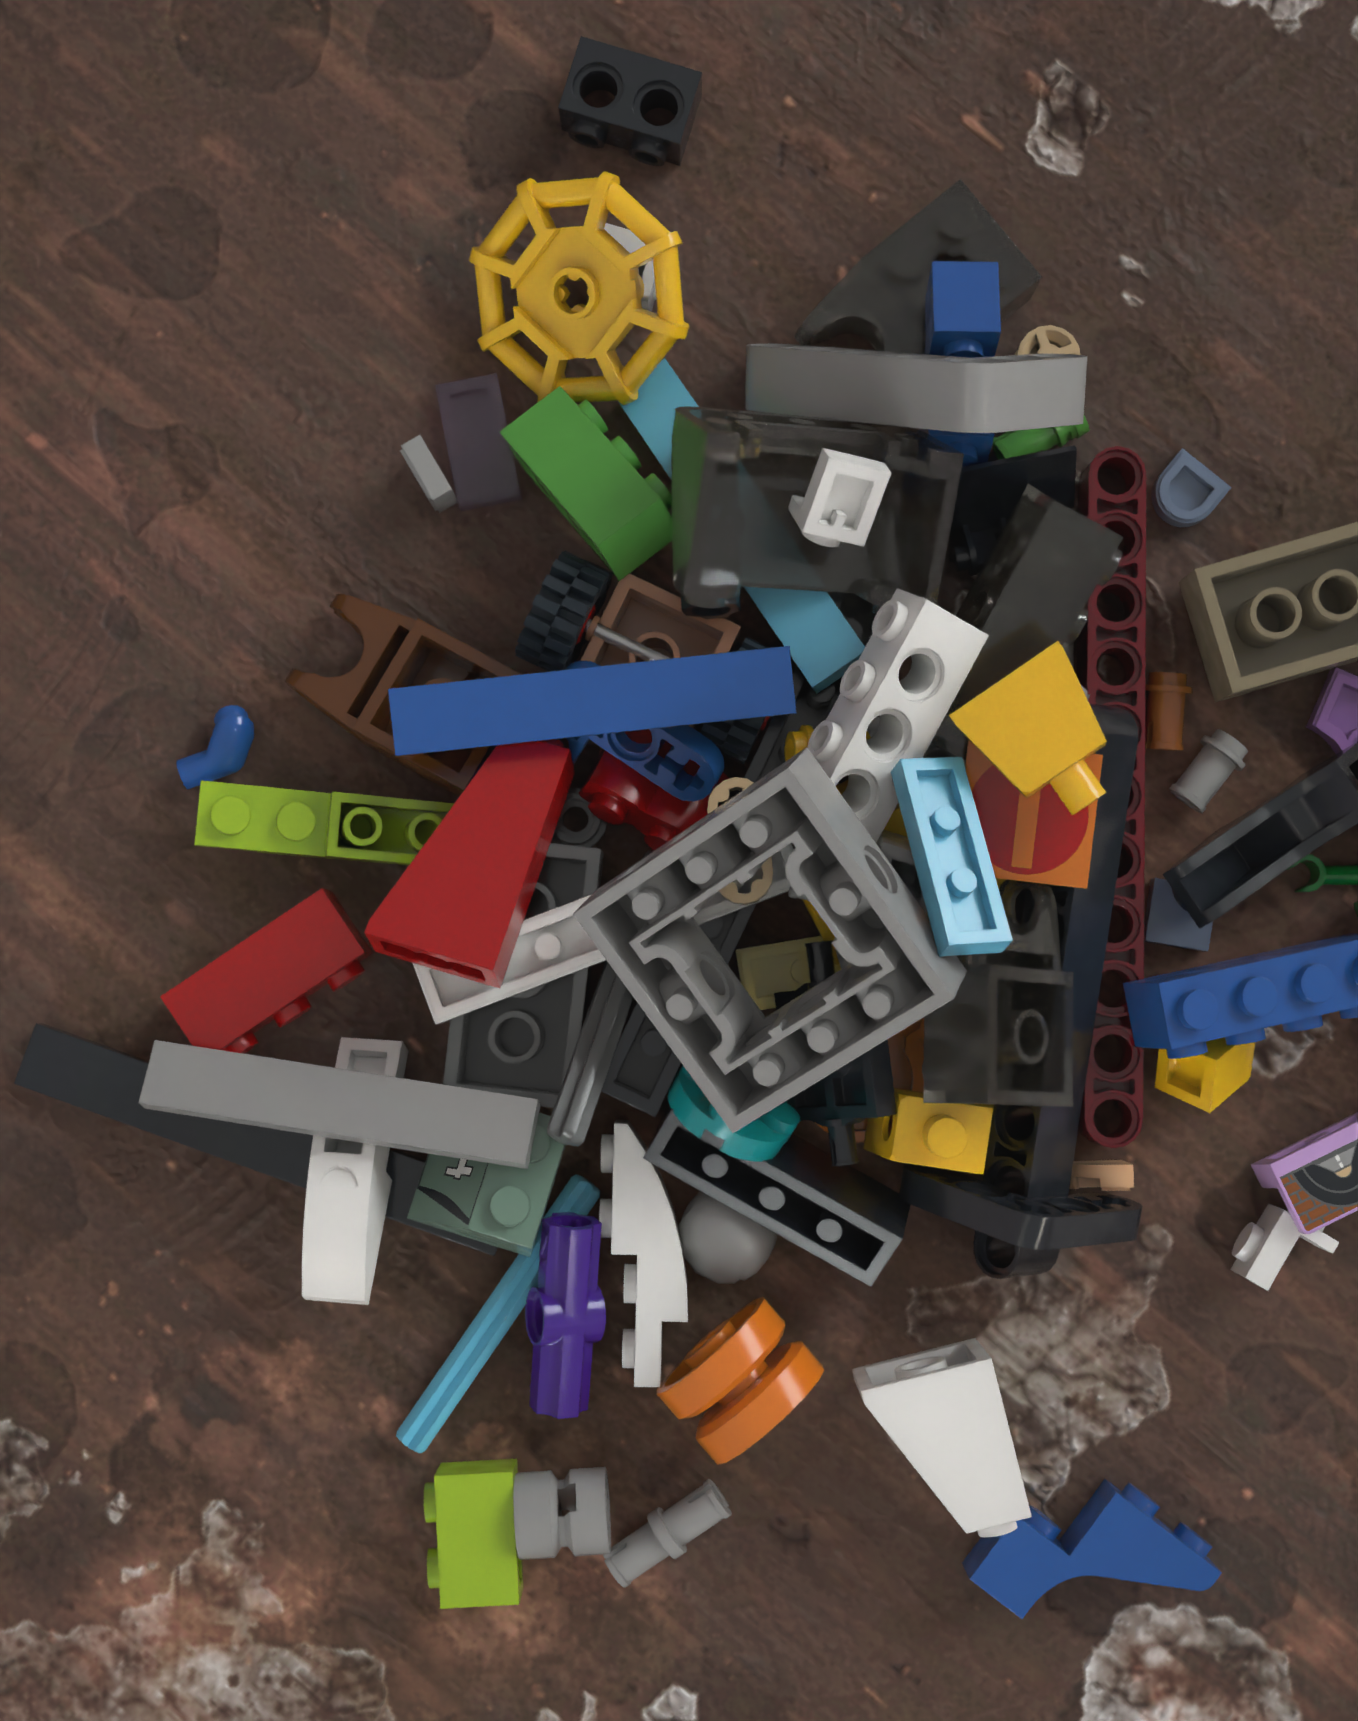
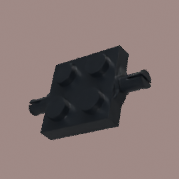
M833 940L805 943L810 983L803 984L797 990L774 993L776 1010L835 974ZM888 1039L787 1100V1103L798 1112L800 1121L811 1120L821 1126L828 1127L831 1166L859 1163L854 1124L860 1123L865 1118H878L897 1114Z

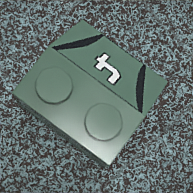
M539 1113L528 1169L428 1153L407 1219L531 1257L566 1145L556 1142L555 1139L547 1134V1126L551 1116Z

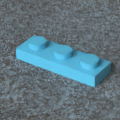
M963 758L900 759L892 769L891 776L939 957L1002 953L1013 939Z

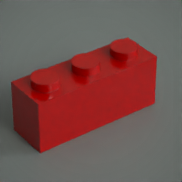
M321 888L161 995L160 998L192 1046L245 1054L259 1043L254 1035L255 1032L273 1020L276 1021L280 1028L291 1023L312 1008L307 997L327 984L335 992L362 975L366 970L360 962L373 954V952L331 890Z

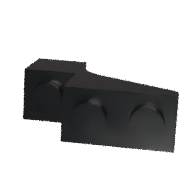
M1358 742L1301 774L1276 796L1219 828L1163 873V876L1172 888L1175 900L1190 914L1199 929L1228 912L1318 847L1358 824Z

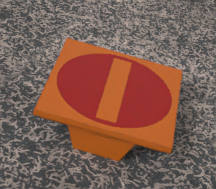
M968 741L965 769L995 878L1087 889L1098 799L1072 816L1050 783L1026 798ZM1092 754L1084 761L1100 782L1103 755Z

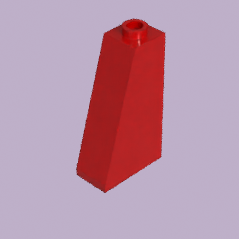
M558 739L497 745L369 919L364 933L375 952L501 988L575 774L570 749L564 748V744Z

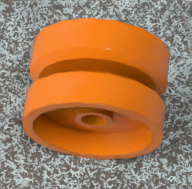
M763 1296L741 1308L703 1337L669 1373L657 1389V1395L678 1419L691 1418L708 1409L698 1424L696 1440L717 1465L727 1463L763 1438L807 1396L824 1372L823 1365L802 1341L790 1342L772 1351L783 1336L785 1321Z

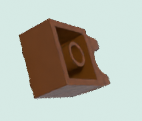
M336 594L329 607L334 609V614L350 624L363 637L364 649L360 661L351 671L338 677H324L316 673H305L292 669L285 683L364 745L459 797L496 746L395 756L388 689L522 674L419 618L415 620L350 595Z

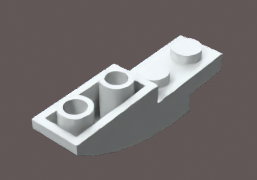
M341 1037L335 1068L404 1078L409 1051L403 1041ZM313 1135L306 1188L302 1244V1297L305 1300L369 1305L392 1179L386 1172L390 1147Z
M616 1120L614 1123V1134H602L601 1173H613L612 1199H600L599 1221L602 1223L601 1238H611L612 1255H637V1264H625L624 1303H636L635 1329H623L622 1368H634V1387H660L662 1321L688 1322L685 1260L675 1211L663 1178L656 1165L643 1159L647 1146L629 1120Z

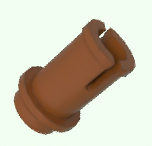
M1149 672L1148 684H1145V692H1147L1145 749L1184 751V744L1182 743L1186 695L1193 694V687L1187 686V674Z

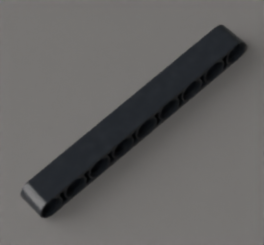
M1089 703L1107 741L1104 747L1094 753L1103 755L1100 784L1107 793L1101 796L1097 803L1087 889L1027 882L983 1174L984 1182L1027 1198L1068 1195L1138 745L1136 721L1128 711L1119 707ZM975 1230L973 1253L976 1263L982 1272L991 1278L1004 1279L1045 1273L1056 1264L1060 1249L1037 1250L1016 1246Z

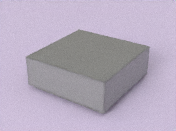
M421 435L401 445L402 450L400 452L433 509L441 513L458 503L451 486Z

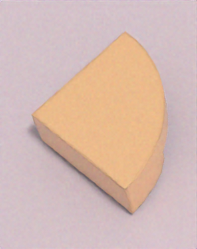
M1123 1160L1073 1161L1069 1189L1100 1187L1102 1191H1130V1188H1134L1133 1164Z

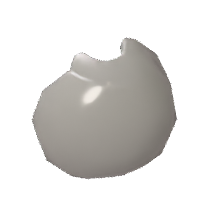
M699 1191L687 1205L678 1226L684 1258L696 1274L718 1284H735L739 1280L745 1281L756 1274L769 1259L777 1240V1234L702 1191Z

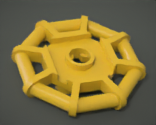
M606 171L595 178L538 183L534 179L529 178L518 184L517 195L481 245L479 247H472L469 261L475 266L482 336L477 341L482 351L489 350L538 396V402L559 386L575 403H581L586 399L589 402L619 401L622 405H627L637 400L639 395L638 389L676 341L686 338L690 326L684 322L678 253V247L683 242L678 231L670 232L620 185L619 176ZM589 205L583 226L556 228L549 214V208ZM611 212L645 246L630 254L604 229L608 213ZM530 222L536 236L517 261L509 259L505 254ZM653 260L657 313L642 308L641 304L644 296V283L639 275L638 268ZM501 275L509 277L511 289H516L518 306H513L514 318L508 322L505 320ZM567 278L573 281L581 279L585 281L588 286L587 294L589 296L587 305L577 304L573 308L568 306L566 300L570 292L564 285ZM634 325L651 330L650 335L627 364L623 366L615 349ZM523 332L548 356L545 368L517 343L513 337ZM596 358L604 376L566 378L564 373L567 362L570 359Z

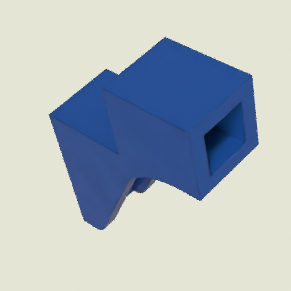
M932 261L925 295V354L967 358L995 356L1001 334L998 262ZM919 428L915 464V496H932L938 501L947 502V470L987 462L994 433H962Z
M1106 1479L1103 1480L1060 1540L1056 1537L1062 1531L1061 1528L1041 1511L1030 1505L1032 1517L1016 1521L1018 1527L1010 1533L996 1537H981L962 1562L972 1582L1021 1619L1024 1618L1035 1602L1048 1590L1074 1577L1099 1576L1204 1591L1213 1586L1222 1574L1206 1556L1212 1549V1546L1182 1522L1177 1525L1174 1531L1154 1516L1160 1506L1128 1482L1121 1491Z

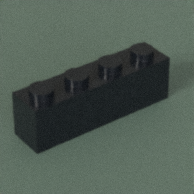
M668 1107L659 1122L643 1159L871 1287L904 1236L911 1205L902 1201L899 1198L898 1192L850 1165L831 1166L830 1154L793 1133L782 1146L779 1153L772 1159L754 1162L729 1156L719 1151L725 1140L716 1137L707 1129L699 1139L678 1120L673 1113V1108Z

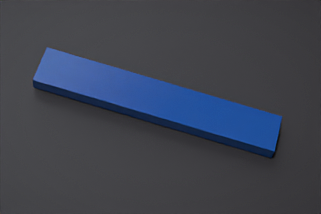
M790 646L388 689L395 756L797 713Z

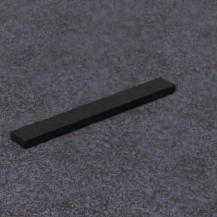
M36 1023L14 1084L294 1185L307 1188L313 1135L145 1109L139 1104V1099L149 1061L44 1023ZM390 1148L386 1172L392 1179L385 1217L495 1256L498 1249L496 1246L407 1219L426 1160Z

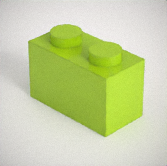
M517 1459L440 1463L434 1475V1482L425 1483L426 1523L436 1522L437 1548H428L427 1579L429 1588H439L440 1609L519 1605L524 1583L523 1563L517 1555L514 1527L513 1487L514 1475L518 1473Z

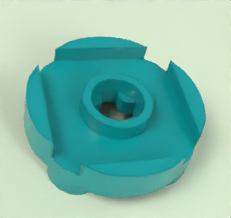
M682 1063L668 1090V1102L671 1109L673 1108V1113L691 1133L700 1139L707 1129L716 1137L725 1140L719 1151L746 1161L762 1162L763 1160L775 1157L782 1146L789 1140L800 1122L798 1112L785 1101L732 1133Z

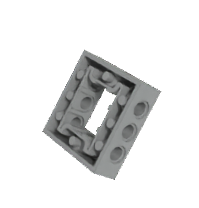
M808 747L604 884L573 913L732 1133L953 1000L967 972L957 956L939 957L928 915ZM790 843H793L795 849L789 855L785 865L788 882L798 897L803 894L806 895L834 934L833 946L851 964L765 1017L693 916L719 890L736 879L740 884H743L753 877L768 858Z

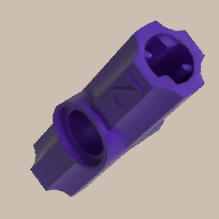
M563 1212L552 1213V1216L542 1219L538 1286L532 1287L526 1298V1329L533 1345L529 1406L536 1414H545L557 1419L575 1418L582 1411L588 1410L593 1343L599 1342L605 1331V1302L602 1291L597 1285L602 1223L594 1216Z

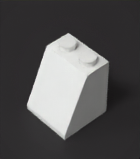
M976 1338L852 1369L855 1383L865 1406L966 1534L978 1531V1535L984 1538L1001 1536L1017 1529L1016 1521L1032 1517L992 1358Z

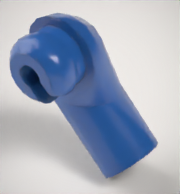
M228 705L219 709L214 717L216 725L214 726L208 748L176 761L180 778L186 789L189 790L200 786L201 780L214 781L234 774L244 766L255 737L254 724L249 719L248 713L244 708L238 705Z

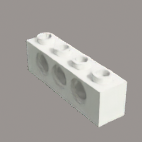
M898 588L891 600L884 603L877 612L872 624L873 634L859 660L853 662L844 673L840 683L838 699L827 719L815 728L808 742V749L835 787L843 777L848 775V785L842 796L875 843H877L898 804L891 776L892 769L900 759L923 758L989 636L929 600ZM911 656V669L907 676L899 681V669L904 660ZM880 716V725L877 732L872 738L866 740V731L869 724L874 718Z

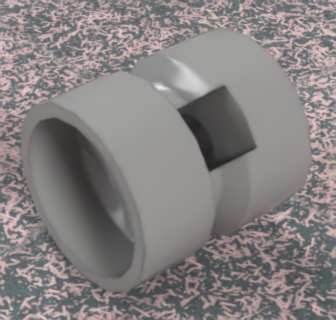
M606 1467L570 1469L564 1480H558L551 1470L515 1473L513 1487L514 1527L519 1560L555 1558L561 1547H568L574 1556L611 1554V1517ZM562 1510L571 1511L567 1513L565 1516H562Z

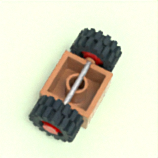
M565 550L560 553L558 560L556 559L553 563L549 575L547 574L542 582V588L534 598L533 607L526 616L523 624L525 627L519 634L518 645L515 648V656L551 672L565 670L571 663L576 661L586 641H589V644L581 661H592L600 666L733 652L740 638L741 626L724 618L704 619L686 616L681 610L680 597L630 573L618 582L600 618L598 617V612L607 596L605 594L611 584L612 572ZM746 637L739 651L769 647ZM771 716L704 723L700 733L710 739L720 749L722 755L744 765L760 731H764ZM698 724L689 725V726H691L692 728L696 729V727H697Z

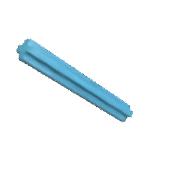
M574 1175L570 1178L544 1218L552 1216V1213L574 1212L587 1216L599 1199L600 1190L584 1177ZM542 1222L531 1257L518 1254L397 1430L396 1437L409 1449L417 1453L426 1451L526 1305L529 1290L532 1287L538 1286Z

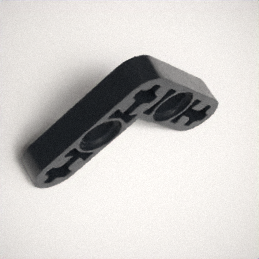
M908 1163L904 1165L899 1198L910 1205L1007 1243L1037 1250H1054L1137 1240L1143 1208L1140 1203L1134 1200L1105 1193L1027 1198L954 1170Z

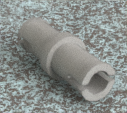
M707 1479L703 1482L702 1486L665 1511L658 1507L647 1515L648 1522L612 1546L611 1554L603 1555L606 1559L604 1561L616 1581L626 1588L634 1579L668 1556L677 1559L686 1553L687 1543L722 1519L730 1517L732 1512L728 1508L729 1505L719 1488L711 1479Z

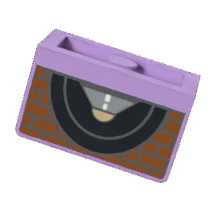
M1358 1112L1251 1164L1262 1188H1278L1298 1231L1302 1234H1311L1358 1211Z

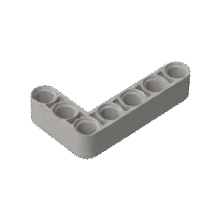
M796 344L746 345L745 410L962 433H998L1083 424L1087 356L1075 354H1024L967 358Z

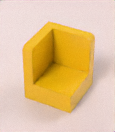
M1225 1037L1206 1041L1208 1052L1204 1054L1177 1059H1169L1167 1050L1159 1049L1155 1088L1211 1113L1249 1080L1252 1071L1255 1042L1226 1045Z

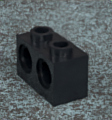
M581 36L558 107L561 129L568 132L572 140L587 147L603 148L605 144L628 150L632 158L647 165L663 166L665 162L680 166L702 97V72ZM595 90H606L615 96V99L609 105L601 108L591 107L583 101L590 92ZM653 108H666L675 115V118L670 123L663 126L649 124L643 117Z

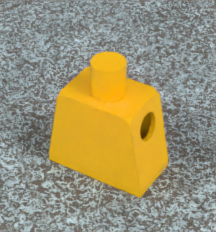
M1056 641L949 715L964 736L1026 798L1050 783L1073 816L1107 793L1084 761L1087 757L1104 747L1107 741L1067 654L1059 641Z
M894 1088L897 1114L893 1115L890 1136L888 1130L891 1115L867 1119L863 1149L896 1162L984 1174L994 1103Z

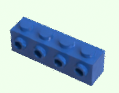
M1349 933L1123 983L1135 1047L1166 1049L1169 1059L1185 1058L1208 1052L1206 1041L1225 1037L1226 1045L1253 1043L1266 1039L1264 1028L1282 1024L1284 1032L1314 1029L1323 1026L1322 1015L1339 1011L1341 1019L1358 1018V933Z

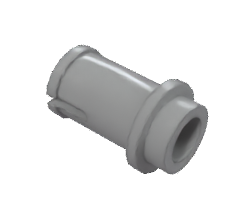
M1217 729L1211 737L1203 736L1200 742L1204 747L1178 781L1169 788L1171 793L1180 801L1199 813H1203L1206 810L1207 804L1234 769L1242 771L1245 767L1242 759L1248 753V750L1238 740L1220 729Z

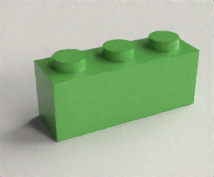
M559 386L502 429L500 434L521 468L618 581H620L679 536V529L668 511L672 508L673 497L654 473H651L644 479L637 472L642 465L632 449L619 435L611 442L604 435L608 431L606 423L588 400L585 399L577 405Z

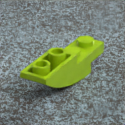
M201 780L194 846L257 851L258 853L410 865L454 803L342 792L325 793Z

